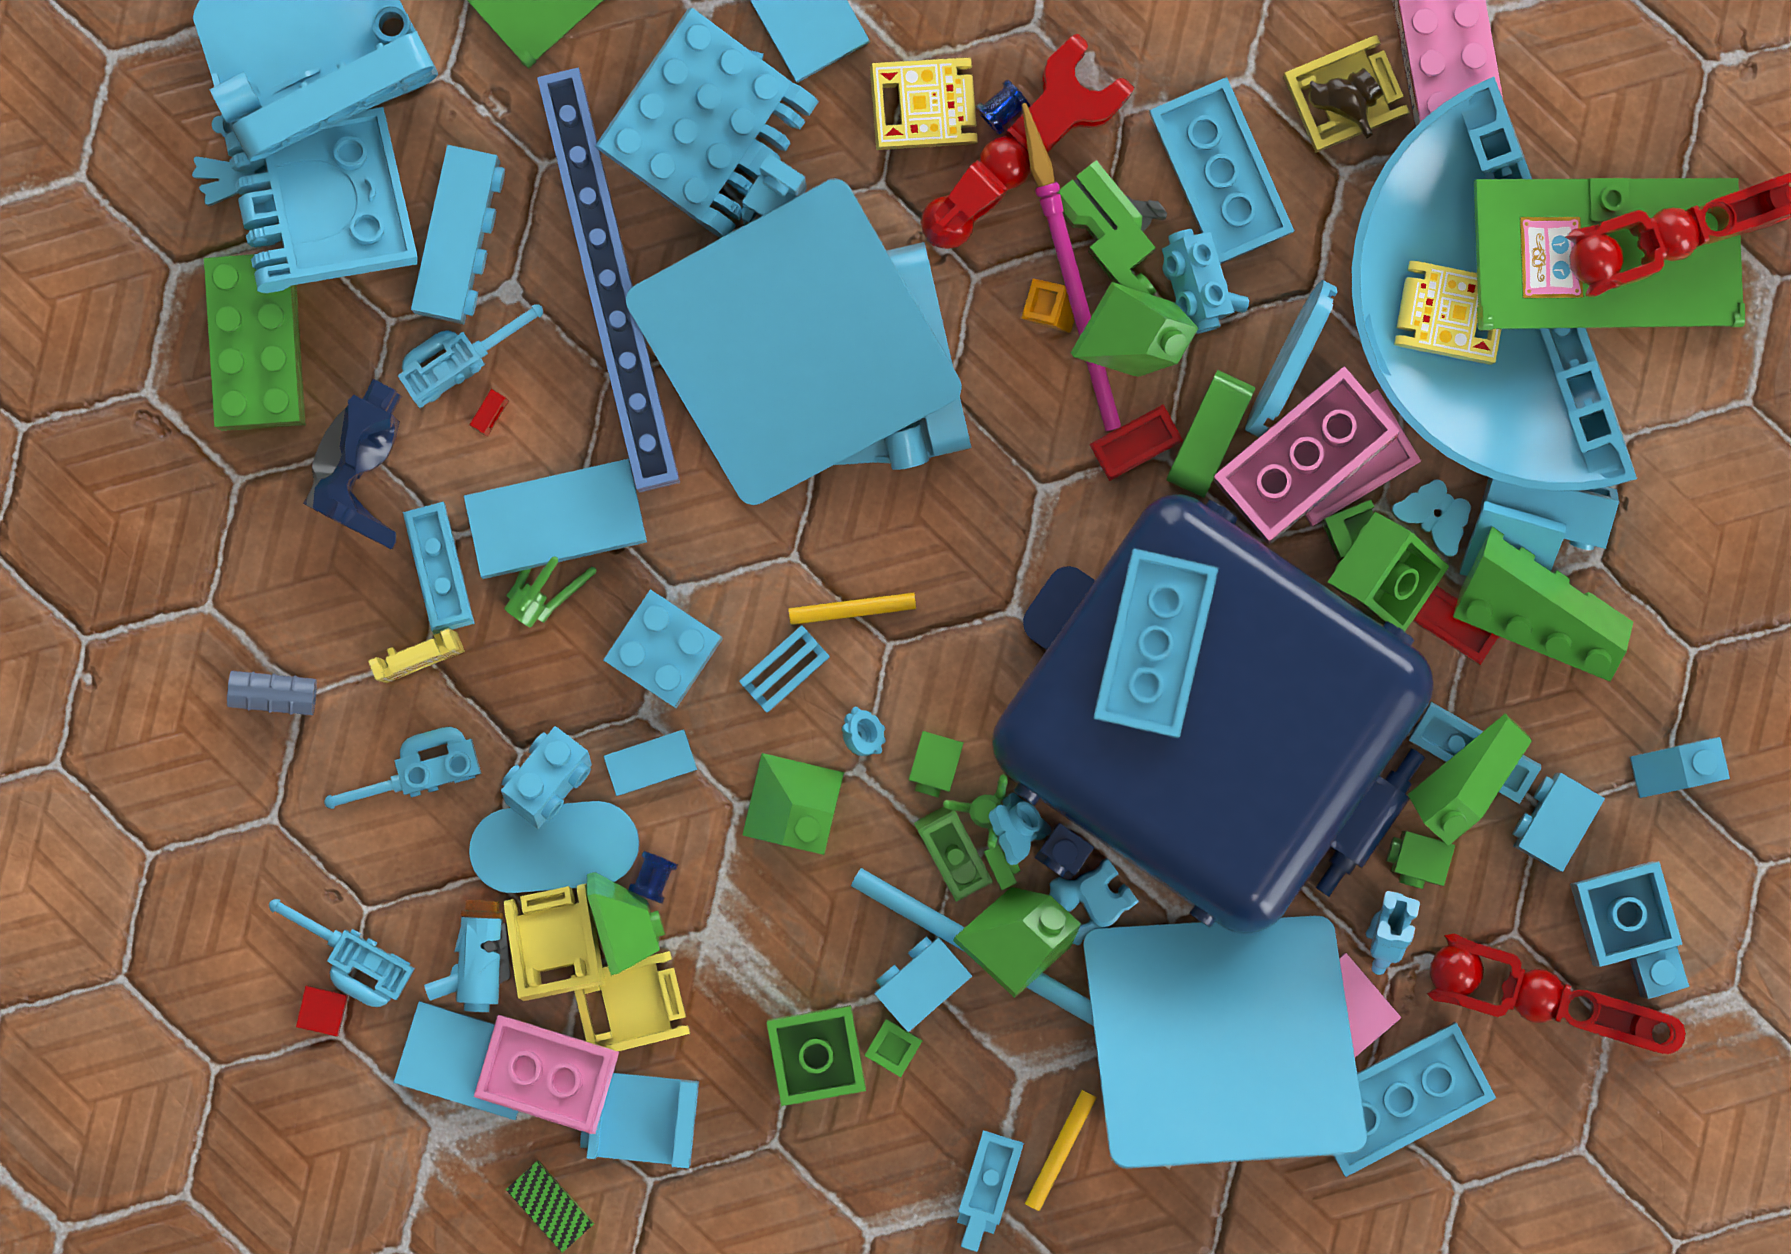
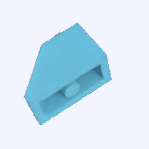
M1720 737L1630 757L1639 798L1730 779Z

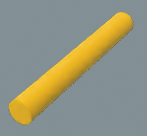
M914 593L788 609L790 625L914 610L916 609Z
M1081 1090L1025 1202L1029 1207L1037 1211L1041 1210L1097 1098L1096 1096Z

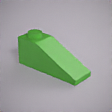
M1507 714L1496 720L1408 794L1423 823L1448 846L1481 820L1532 742L1530 736Z

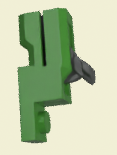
M1096 160L1076 176V180L1072 179L1057 192V194L1061 195L1064 209L1062 211L1063 216L1072 228L1086 229L1096 241L1089 247L1088 253L1113 283L1154 295L1156 290L1142 273L1135 276L1132 270L1153 254L1156 248L1143 232L1150 225L1152 219L1165 220L1167 212L1158 201H1138L1126 196Z

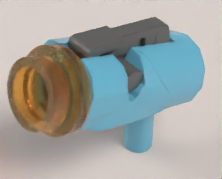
M466 900L465 910H461V927L454 951L459 952L458 964L452 967L450 976L424 985L430 1001L456 992V1002L464 1003V1011L489 1012L490 1004H498L499 984L511 977L507 925L503 923V912H499L500 901Z

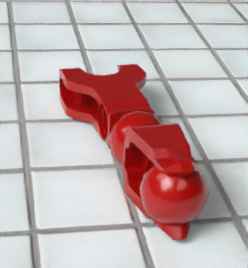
M1080 34L1071 36L1048 58L1042 75L1043 93L1029 107L1047 153L1073 128L1104 126L1127 102L1134 90V86L1124 78L1116 79L1111 85L1101 91H1090L1080 85L1075 76V67L1084 57L1088 47V42ZM1023 114L1006 131L1004 137L995 138L985 146L981 152L980 161L977 160L970 165L948 196L935 198L927 204L922 212L920 223L922 233L931 245L944 249L959 247L973 233L974 222L994 209L1006 195L1008 189L1017 188L1026 182L1031 174Z
M1791 173L1713 199L1701 207L1696 205L1687 210L1675 207L1665 208L1657 212L1653 218H1650L1644 211L1636 210L1603 221L1597 225L1573 229L1565 237L1574 243L1569 255L1570 269L1578 280L1589 285L1585 296L1596 297L1610 289L1646 279L1659 272L1664 266V260H1683L1690 256L1696 248L1704 244L1715 243L1781 223L1791 218V187L1788 185L1791 183ZM1706 212L1716 218L1718 222L1717 231L1710 229L1706 224ZM1628 229L1633 236L1638 237L1637 246L1644 252L1645 256L1641 258L1642 266L1620 273L1623 265V251L1617 241L1608 236V234Z
M1455 933L1444 935L1448 946L1439 950L1430 963V977L1436 988L1426 994L1433 1001L1462 1006L1495 1017L1503 1016L1509 1009L1513 1010L1515 1008L1522 1018L1534 1023H1544L1551 1020L1561 1022L1563 1018L1567 1024L1661 1054H1672L1678 1051L1685 1041V1027L1678 1018L1672 1015L1588 990L1576 989L1570 991L1571 985L1563 984L1554 973L1543 969L1525 972V969L1521 968V960L1517 955L1472 942ZM1479 956L1508 964L1510 967L1509 977L1502 983L1503 997L1498 1005L1468 997L1479 988L1483 980L1484 967ZM1578 996L1587 998L1592 1006L1590 1016L1582 1021L1573 1019L1568 1011L1571 1000ZM1663 1022L1669 1029V1036L1666 1041L1658 1044L1652 1037V1030L1655 1025Z

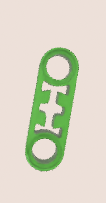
M1217 369L1166 481L1203 498L1206 496L1256 387Z

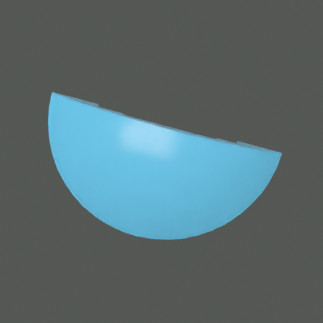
M1492 77L1467 88L1444 102L1424 118L1401 142L1386 162L1372 187L1361 215L1352 262V299L1356 326L1364 353L1375 378L1389 401L1404 420L1423 439L1444 455L1474 472L1500 482L1548 491H1583L1610 487L1635 480L1637 476L1586 328L1501 329L1496 363L1492 365L1394 345L1397 335L1414 336V331L1396 328L1405 279L1407 277L1424 279L1423 274L1408 271L1409 261H1419L1477 273L1474 180L1532 179L1495 77ZM1477 324L1475 337L1487 339L1488 330L1480 331Z

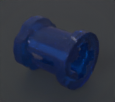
M1008 79L1002 83L1003 88L985 104L979 102L975 106L983 120L998 135L1004 132L1003 126L1022 111L1023 103H1026L1028 108L1031 106L1019 89Z
M644 850L642 853L644 862L635 883L630 884L628 890L663 904L665 897L662 893L671 871L677 870L679 864Z

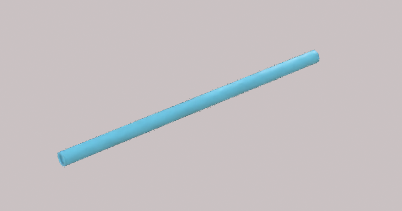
M863 868L859 870L851 887L962 950L953 939L965 927ZM1045 973L1039 975L1026 987L1093 1026L1090 999Z

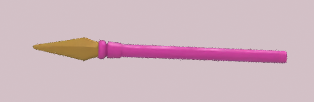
M1023 103L1022 110L1030 168L1038 186L1035 189V193L1038 197H1041L1039 202L1044 216L1047 217L1080 337L1091 318L1063 216L1062 211L1064 209L1061 195L1057 194L1060 186L1057 182H1054L1051 160L1026 103ZM1086 361L1105 431L1121 427L1106 369L1104 366Z

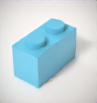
M1555 773L1552 779L1547 776L1543 779L1534 795V798L1539 801L1531 816L1527 813L1523 814L1512 835L1517 837L1513 847L1556 872H1563L1605 798L1566 775Z
M926 936L908 952L912 960L899 970L894 964L876 980L880 988L874 994L907 1032L912 1030L972 977L971 973L939 937L931 942Z

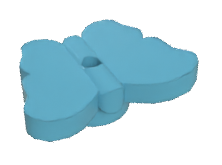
M1433 480L1429 484L1421 486L1417 493H1411L1403 501L1393 505L1392 513L1397 519L1405 523L1421 524L1423 531L1431 532L1436 548L1443 555L1452 557L1457 554L1459 541L1464 534L1462 527L1468 523L1471 505L1463 498L1454 500L1450 494H1447V488L1443 481ZM1438 509L1441 512L1440 517L1434 515V510Z
M1015 793L1005 797L1003 805L995 807L989 813V820L993 831L999 836V844L1004 850L1007 863L1010 865L1018 864L1029 854L1031 841L1034 839L1042 840L1052 832L1050 825L1041 818L1037 809Z

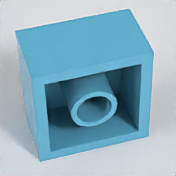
M650 589L604 658V661L677 709L723 638Z
M1651 861L1570 884L1593 966L1602 967L1682 945L1660 862Z

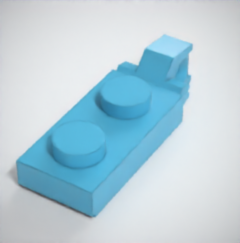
M983 1130L958 1210L960 1214L957 1223L966 1225L961 1242L962 1248L978 1252L983 1232L994 1234L996 1225L1000 1224L1024 1145L1023 1142Z

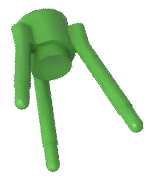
M553 556L532 586L528 583L525 585L531 569L519 572L515 584L506 595L510 600L504 609L530 628L537 619L544 623L552 611L596 573V568H588L544 605L547 597L540 590L559 561L557 557Z
M1006 775L999 777L994 795L985 794L978 796L972 804L953 800H945L943 802L944 808L970 813L971 819L976 825L981 828H988V847L990 849L996 847L998 836L993 831L989 820V813L995 807L1003 805V800L1007 797L1008 778Z

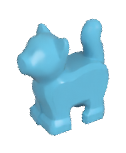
M1108 858L1103 859L1099 867L1080 875L1075 880H1066L1058 877L1050 883L1049 895L1063 908L1070 912L1081 902L1090 918L1088 923L1080 926L1073 941L1075 945H1080L1090 931L1098 928H1108L1113 925L1124 911L1129 910L1139 902L1125 884L1119 887L1118 893H1113L1109 889L1107 884L1119 873Z
M1386 891L1383 906L1374 915L1370 927L1366 931V937L1372 939L1370 952L1372 957L1375 958L1371 968L1373 973L1381 975L1391 963L1401 961L1407 946L1413 940L1415 927L1410 924L1418 915L1420 905L1418 900L1405 897L1400 893Z

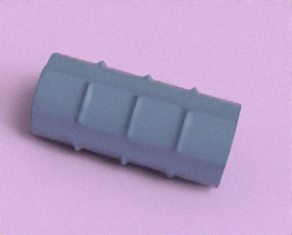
M231 671L228 682L227 707L247 709L248 711L262 710L269 713L282 712L289 713L290 715H313L316 703L317 679L281 676L275 673L272 675L261 674L254 671L251 673Z

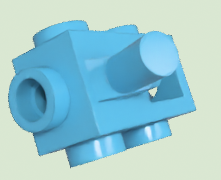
M1186 229L1168 236L1170 245L1162 248L1164 256L1163 273L1171 280L1176 297L1175 303L1199 328L1196 332L1197 334L1221 327L1219 320L1234 313V311L1241 313L1247 311L1249 298L1228 292V285L1224 279L1211 232L1194 235L1192 229Z

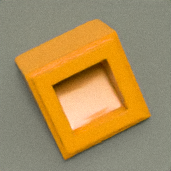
M1033 278L1021 319L1063 332H1071L1075 319L1066 286Z

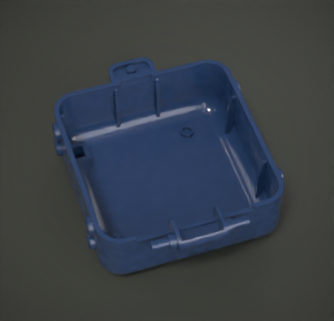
M1169 495L1157 499L1142 512L1096 580L1078 568L1071 566L1061 567L1052 573L1031 603L1023 618L1024 630L1027 636L1044 648L1046 652L997 721L992 737L993 752L1001 770L1017 784L1013 789L1016 794L1034 806L1041 800L1191 904L1193 908L1189 914L1208 927L1217 922L1233 932L1254 933L1267 929L1282 917L1329 848L1335 851L1329 859V862L1332 864L1315 887L1328 897H1330L1345 874L1350 875L1356 865L1363 868L1410 800L1406 795L1412 786L1409 781L1425 759L1422 754L1411 748L1395 772L1391 770L1385 779L1379 776L1428 706L1433 693V675L1424 656L1411 646L1415 640L1404 632L1403 629L1388 621L1383 626L1375 622L1236 526L1237 518L1225 507L1212 500H1209L1205 505L1190 496ZM1133 548L1218 568L1179 738L1094 719Z

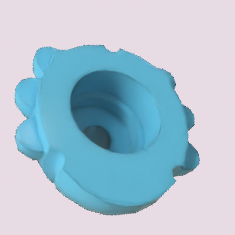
M853 707L851 713L845 716V724L842 726L843 740L852 753L858 756L882 753L881 745L886 741L884 725L871 712Z

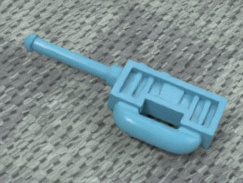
M539 304L532 305L531 309L482 342L478 340L471 344L464 332L457 335L449 330L441 331L412 349L402 361L403 372L398 377L419 408L429 402H434L452 386L462 383L465 379L472 377L480 371L481 367L485 365L481 358L488 354L487 350L539 316L540 318L543 314V307ZM445 348L447 352L422 368L420 364Z
M442 727L411 736L402 743L400 759L394 760L398 774L391 776V780L334 796L330 794L325 798L324 804L330 809H335L337 805L391 790L395 792L403 791L404 795L410 794L412 798L421 795L420 791L428 789V792L439 790L438 786L450 782L458 783L476 778L475 775L482 773L472 739L465 740L463 733L453 727ZM448 744L449 754L422 761L420 754H418L419 751Z
M273 899L270 901L269 909L273 913L277 912L327 940V945L334 948L327 962L332 964L330 978L334 986L371 1007H381L387 1004L391 998L398 1000L415 970L414 967L410 966L411 963L393 953L389 954L376 946L377 942L370 938L367 941L360 937L361 933L355 929H352L351 932L348 930H344L343 933L337 930L332 932L280 902L281 900ZM353 967L378 980L375 989L349 976Z

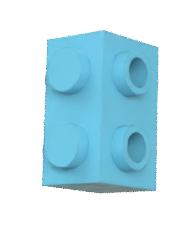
M556 726L548 735L543 732L535 739L529 749L531 755L521 767L519 765L512 767L502 781L504 787L501 793L505 804L537 829L541 827L546 819L548 821L551 820L559 812L564 803L563 799L573 787L577 788L585 781L592 766L588 750Z

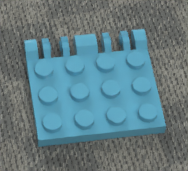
M689 8L595 145V148L714 235L722 238L730 234L736 225L722 213L709 206L712 203L729 216L740 220L742 217L741 206L720 194L719 191L727 182L742 195L746 196L753 186L745 177L734 172L736 166L757 180L761 174L759 167L769 153L777 159H781L777 153L765 144L755 140L756 136L760 135L766 141L784 151L790 145V141L784 134L765 124L773 113L788 126L799 130L805 123L799 114L790 107L780 103L781 99L806 116H810L819 101L803 87L791 82L698 11Z
M383 107L362 111L254 162L248 160L234 132L225 136L228 155L232 157L230 159L231 169L235 170V172L257 170L264 165L266 168V173L242 177L235 183L236 192L242 195L238 202L243 225L246 230H250L246 235L247 243L251 247L256 248L274 245L281 240L283 248L254 254L255 256L251 259L252 266L256 269L254 276L259 292L283 291L291 285L417 264L418 256Z

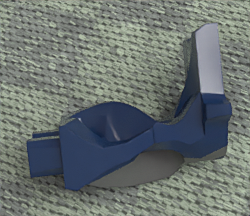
M373 379L363 399L353 395L348 400L347 407L337 415L326 430L312 465L313 485L303 504L389 549H393L396 544V532L376 519L353 495V486L356 479H360L363 473L381 465L390 455L400 421L392 414L402 396L393 388Z

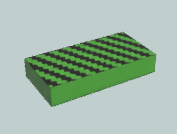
M539 1160L505 1189L562 1253L595 1224Z

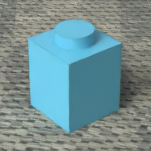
M1677 946L1629 959L1641 998L1650 999L1689 987Z

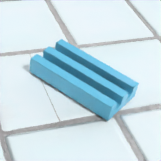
M801 625L739 682L768 713L828 660L830 656ZM802 638L807 643L757 688L751 683L799 639ZM813 650L818 656L767 701L763 694Z

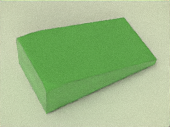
M943 806L914 823L956 902L993 882L956 811L946 809Z

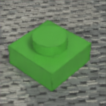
M999 844L994 849L989 848L983 851L1001 890L1017 883L1014 874L1021 872L1018 864L1010 865L1007 863L1005 853Z
M886 1019L864 1056L901 1077L923 1040Z

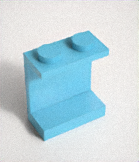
M613 1073L596 1133L589 1134L581 1131L580 1148H588V1159L603 1157L672 1164V1167L689 1169L691 1166L699 1081Z

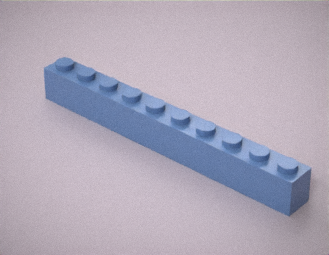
M579 68L537 77L636 489L640 493L680 483L646 339L626 305V295L633 285L601 153L595 148L598 141L582 75Z

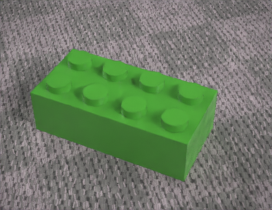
M254 254L204 258L214 427L221 431L306 425L297 285H291L283 291L259 292L254 276L256 269L253 268L251 259L255 256Z

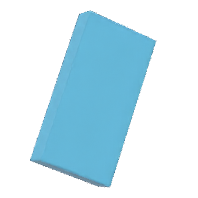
M684 729L604 756L616 796L698 770Z

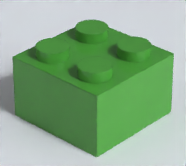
M1375 512L1369 522L1361 529L1358 538L1348 553L1337 564L1328 583L1371 619L1382 625L1388 621L1405 632L1449 568V565L1410 530Z
M851 1005L768 1019L766 1021L781 1106L866 1091Z

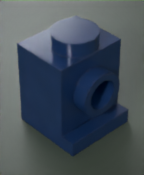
M1058 823L1034 858L1062 878L1071 880L1088 858L1094 846Z

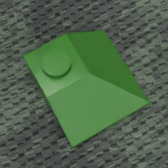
M1111 282L1070 353L1075 358L1140 377L1178 364L1199 328L1175 302Z
M762 753L742 835L825 855L844 772Z
M596 872L587 874V897L610 974L621 973L660 950L659 937L665 935L659 910L651 912L647 899Z
M1011 887L959 932L953 941L1015 998L1071 948L1081 923L1052 896Z

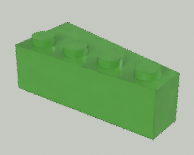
M1491 527L1461 587L1453 617L1611 682L1627 652L1633 621L1592 593L1587 592L1583 594L1570 585V578L1558 570L1552 573L1534 561V554L1522 546L1516 549L1503 540V533Z

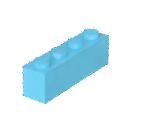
M447 145L411 310L415 314L459 324H465L466 315H474L478 299V291L472 290L475 274H483L487 258V250L481 249L484 233H492L496 218V209L490 208L494 192H501L505 177V168L499 167L500 160L497 155Z

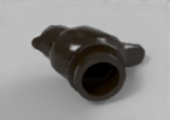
M1362 68L1356 74L1352 72L1347 79L1338 77L1329 80L1325 84L1310 81L1308 98L1313 107L1332 111L1355 122L1366 139L1373 136L1367 119L1368 107L1375 106L1377 104L1376 100L1384 95V93L1370 73Z

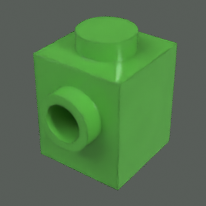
M1402 831L1400 838H1392L1386 861L1393 863L1390 872L1401 874L1399 883L1423 889L1425 882L1444 886L1455 845L1450 844L1448 846L1440 840L1409 831Z

